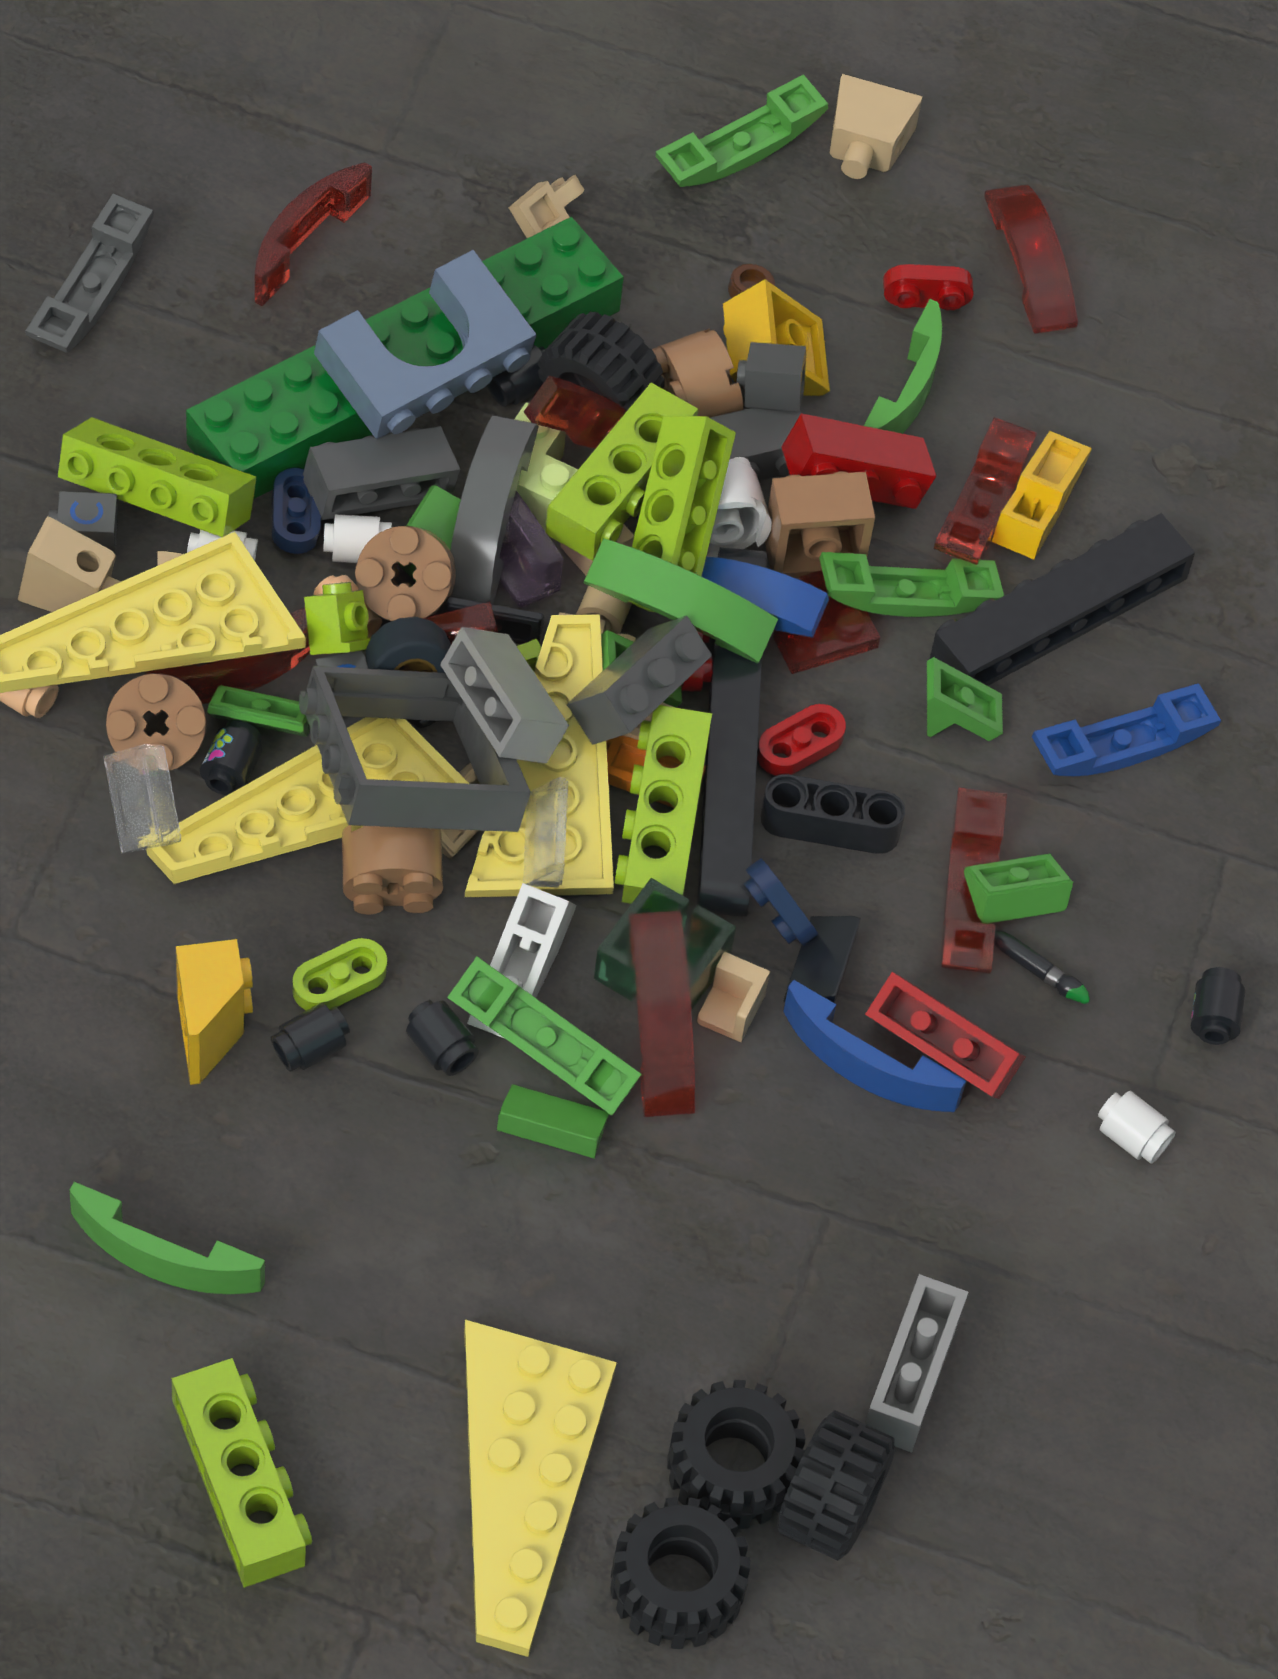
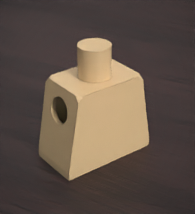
M842 74L835 109L830 155L833 158L843 160L841 165L843 173L848 177L861 179L866 176L869 168L882 172L889 171L916 130L923 96Z
M47 516L28 552L18 600L54 612L122 581L111 577L116 555L112 550Z

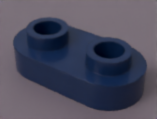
M291 468L279 473L274 481L272 493V539L280 549L294 554L312 550L318 542L321 527L320 512L303 480L304 469Z
M762 858L745 869L750 879L743 883L760 907H763L768 902L778 914L771 922L788 944L797 939L804 946L819 935Z

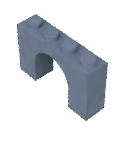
M474 250L435 269L429 291L431 297L461 338L463 350L452 360L436 366H417L398 359L386 349L358 310L318 331L314 355L376 440L390 432L392 434H399L405 431L421 415L429 411L435 414L444 410L452 403L455 397L468 390L470 393H475L488 385L494 376L505 370L508 372L517 371L530 360L536 333Z

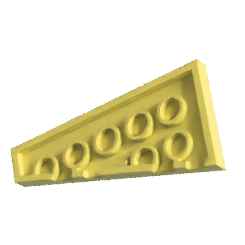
M233 532L0 635V693L302 649L306 646V637L236 532Z
M600 614L551 615L534 673L567 721L569 727L547 764L517 760L531 792L519 831H484L473 870L467 883L465 897L518 896L522 883L552 895L613 894L614 881L606 741L592 745L567 706L578 693L603 671Z
M365 717L347 727L367 779L470 784L406 719ZM315 745L145 841L147 855L173 884L342 838V832L348 824L341 805L336 804L334 800V787L329 774L323 772L322 756L318 746ZM351 825L352 832L363 826Z
M465 1320L464 1338L466 1350L476 1642L528 1657L617 1362Z

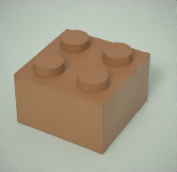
M839 471L827 475H789L784 478L772 479L767 508L772 527L765 541L771 570L793 578L823 576L819 560L822 552L866 554V557L868 556L875 514L866 472L848 473Z

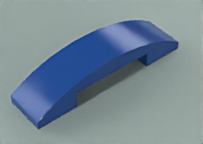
M706 556L701 577L741 596L776 617L778 621L774 630L808 637L814 636L829 601L828 593L799 579L768 568L736 560Z
M1198 683L1158 695L1152 707L1084 727H1080L1076 719L1034 731L1032 739L1053 775L1087 776L1122 769L1163 755L1219 726L1221 719Z
M795 980L791 982L788 987L783 1012L800 1039L831 1069L855 1085L887 1100L924 1110L955 1112L960 1105L966 1080L925 1056L921 1057L913 1070L832 1023L836 1009L835 1003Z

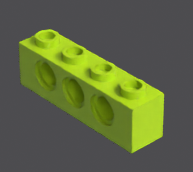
M650 383L548 505L545 534L592 561L603 538L617 542L626 520L631 515L637 517L640 514L663 416H698V408Z
M663 416L632 548L702 576L736 435L735 431L707 416ZM630 600L628 601V602H630V603H632V604H634V605H636V606H639V607H641V608H643V609H645V610H647V611H649V612H654V611H652V610H650V609H648V608H646V607H643V606H641V605H639V604H637V603H635V602H633V601H630Z
M93 417L63 434L58 477L100 493L117 494V499L220 537L228 535L250 520L257 478L248 473Z
M659 705L653 711L651 721L643 720L641 722L637 749L646 750L644 766L634 764L630 787L631 794L639 795L637 810L627 809L622 835L623 839L631 840L629 856L619 855L614 883L624 885L623 903L680 912L712 713ZM664 756H672L677 758L681 765L676 768H666L658 762V759ZM662 800L669 802L674 807V810L669 813H659L653 810L650 804ZM656 845L663 848L667 855L659 859H653L645 855L642 850L647 846Z
M231 1358L171 1378L173 1404L243 1587L245 1588L305 1567L306 1546L312 1544L309 1527L302 1513L294 1515L288 1498L293 1497L292 1485L285 1467L275 1468L269 1453L275 1450V1444L267 1421L264 1419L257 1422L251 1407L257 1404V1398L249 1375L246 1373L239 1376L234 1360ZM220 1418H231L238 1423L235 1427L227 1430L219 1429L213 1425ZM239 1464H248L256 1469L249 1476H237L230 1470ZM256 1511H267L275 1518L268 1523L258 1524L252 1522L248 1517Z

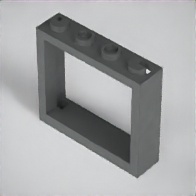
M325 666L312 667L306 691H300L299 708L300 712L307 717L312 743L317 744L322 756L323 772L329 774L334 787V800L336 804L341 805L348 825L519 831L531 793L516 759L498 756L446 673ZM342 716L452 721L479 784L367 779Z

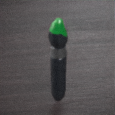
M1001 930L991 931V940L998 949L1042 981L1044 980L1045 983L1057 988L1061 996L1082 1004L1089 1003V993L1077 978L1065 975L1058 967L1054 966V964L1013 935Z

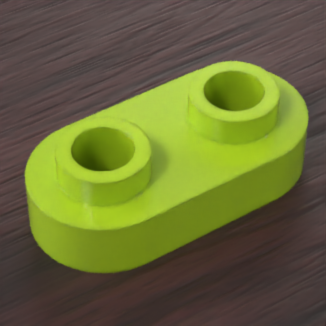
M358 938L304 962L296 969L293 975L292 991L296 1003L304 1010H308L321 1002L331 1009L377 988L386 977V952L377 942L366 938ZM363 966L370 971L360 974L355 972L354 969ZM320 987L326 992L323 994H313L310 990Z

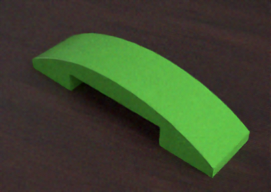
M803 74L767 93V104L701 139H698L692 132L657 150L656 158L680 187L712 182L745 169L785 146L828 110V103Z
M929 299L913 330L907 359L916 362V365L897 402L879 396L864 426L903 434L924 406L933 383L942 340V319L937 301Z
M603 538L583 582L625 603L629 600L671 620L688 616L696 631L715 639L714 644L757 664L778 621L776 617L712 581L668 561Z
M822 552L819 557L828 596L847 606L871 613L903 617L955 615L973 612L984 601L992 598L997 600L1004 596L996 563L993 560L952 558L946 570L869 566L866 554Z
M477 956L447 997L612 1116L642 1075Z
M76 1182L71 1186L69 1190L71 1214L79 1226L105 1252L131 1269L160 1282L192 1291L214 1294L261 1292L265 1284L264 1259L220 1241H216L209 1257H205L123 1223L122 1201Z

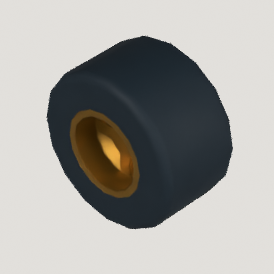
M418 617L399 618L383 625L372 635L366 649V663L368 669L445 673L440 664L448 652L451 643L445 631L430 620Z

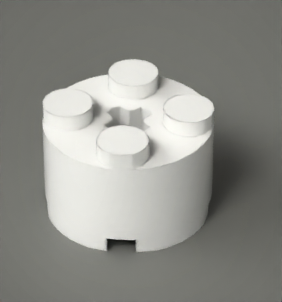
M735 457L729 460L707 551L708 557H718L719 547L745 549L755 541L757 547H759L770 534L772 522L757 474L752 469L749 460L744 457Z

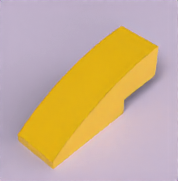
M1049 431L1022 472L1015 492L1003 508L991 542L1034 560L1063 510L1092 448Z

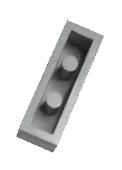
M461 627L440 666L499 757L547 764L569 727L567 721L509 634Z
M921 1274L917 1278L865 1422L866 1425L894 1437L895 1447L911 1453L969 1293Z

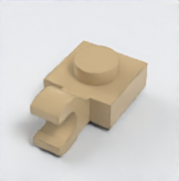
M576 175L570 177L566 182L563 177L559 178L551 185L548 181L539 182L508 208L526 238H529L569 218L564 207L584 192V188Z

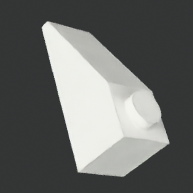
M522 883L490 966L536 998L559 952L576 905ZM470 1015L467 1024L502 1037Z

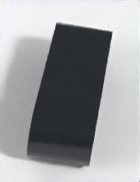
M781 774L773 777L767 783L760 817L764 829L778 837L874 854H884L897 846L905 817V806L899 797L887 791ZM778 804H786V805H789V806H791V807H790V808H784V807L779 806ZM826 812H833L838 814L839 816H831L828 815ZM874 821H882L887 824H878Z

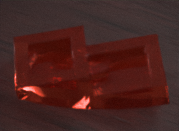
M553 376L547 377L524 410L531 423L564 431L574 444L594 449L597 448L627 412V410L615 402L593 391Z

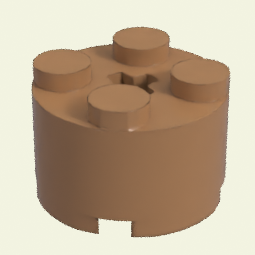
M709 328L652 349L656 355V361L661 364L663 370L661 374L665 379L663 389L697 407L698 416L710 418L743 410V399L739 382L732 385L729 372L730 369L734 368L732 361L716 331H710Z
M398 526L381 531L370 539L358 558L355 577L358 590H363L364 602L374 613L390 621L408 617L426 619L441 610L446 605L448 597H451L455 585L456 569L454 557L449 547L436 534L419 527ZM399 563L403 566L413 563L417 569L412 574L416 580L413 586L408 582L399 584L396 581L400 574L396 568Z
M147 674L126 683L113 697L106 718L108 738L117 755L130 766L152 773L173 771L191 761L204 742L207 728L205 710L197 694L183 681L165 674ZM165 711L169 716L165 721L166 726L170 728L164 736L156 732L150 737L145 732L149 725L144 719L149 712L158 715Z
M351 825L345 827L342 832L343 893L349 900L354 902V911L367 915L377 914L383 911L384 906H403L404 910L410 913H424L432 910L433 900L443 891L441 829L363 826L352 832Z

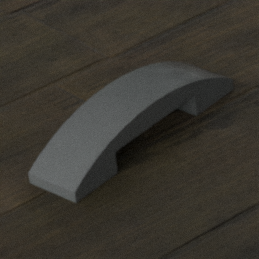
M112 194L91 227L93 238L56 296L54 298L46 297L25 330L26 336L66 353L72 350L97 323L122 285L142 246L154 217V211L121 196Z
M492 415L484 430L465 482L450 551L454 557L456 569L455 585L451 595L453 598L494 604L504 561L499 556L521 470L528 471L539 427L536 423Z

